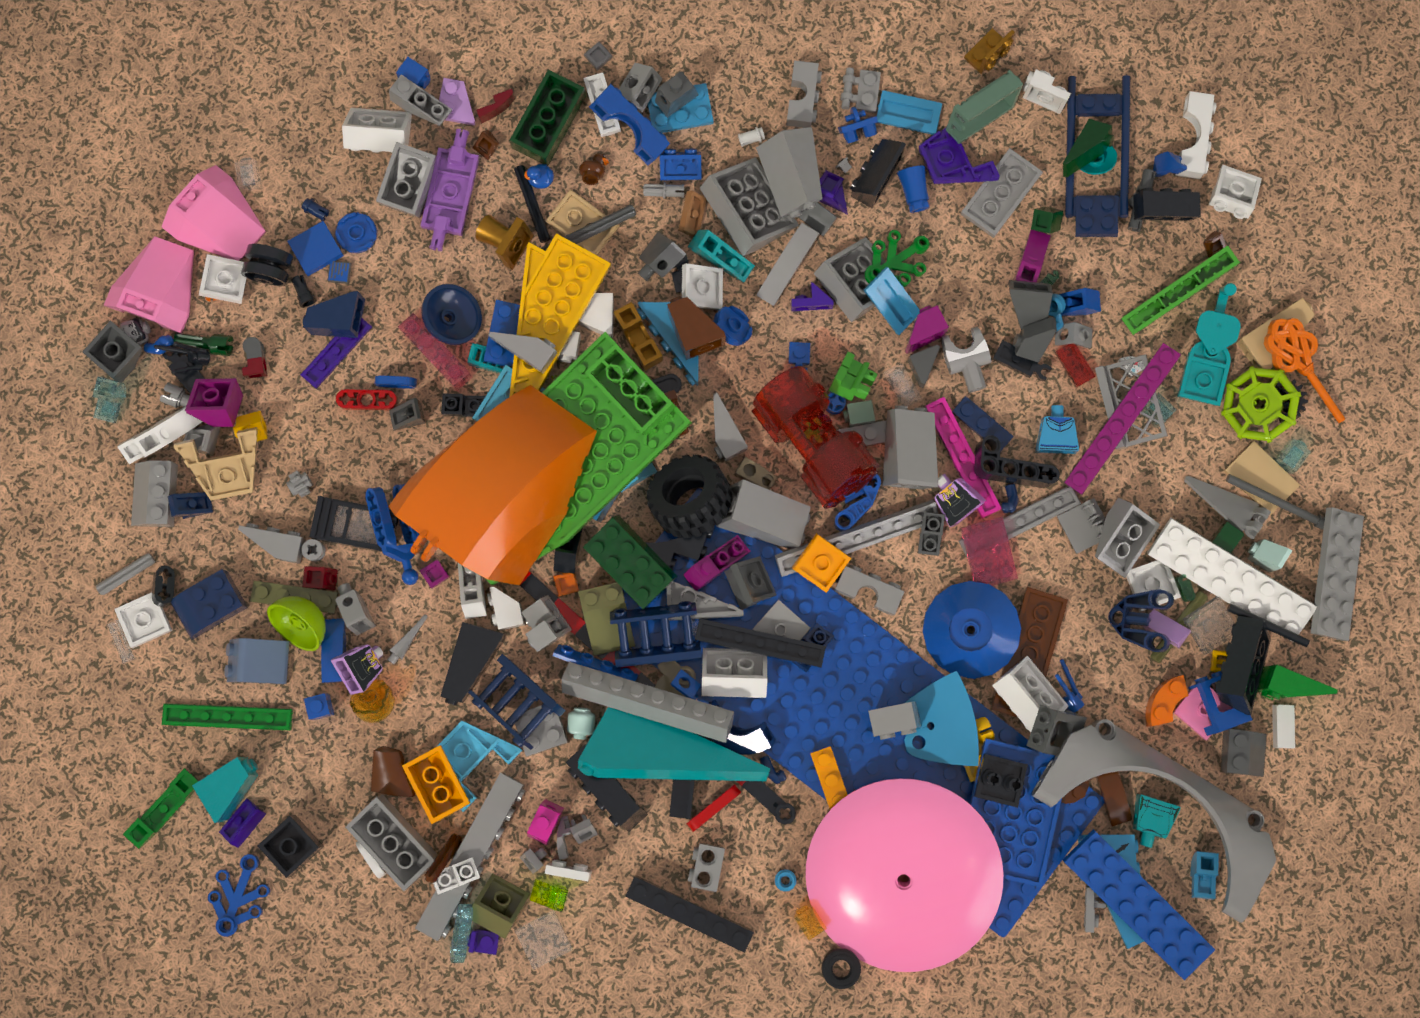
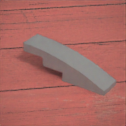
M802 222L756 296L775 306L820 233Z

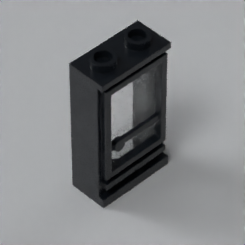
M318 496L310 538L382 552V548L379 547L376 541L367 505ZM389 509L393 527L396 529L399 518Z

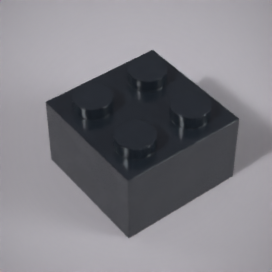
M296 815L287 817L257 845L285 878L292 877L324 847Z

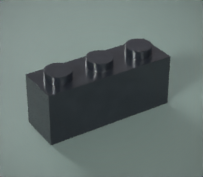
M1143 188L1141 192L1133 195L1134 220L1192 221L1201 217L1200 192H1192V189H1181L1179 192H1173L1172 188L1160 189V191H1154V188Z

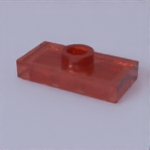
M1068 344L1055 352L1076 388L1096 377L1076 344Z

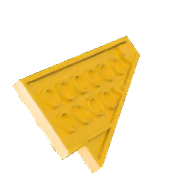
M557 233L546 251L530 242L527 244L517 335L536 337L542 341L546 338L555 345L554 349L558 354L544 374L514 355L509 397L529 385L540 391L611 267L610 262Z

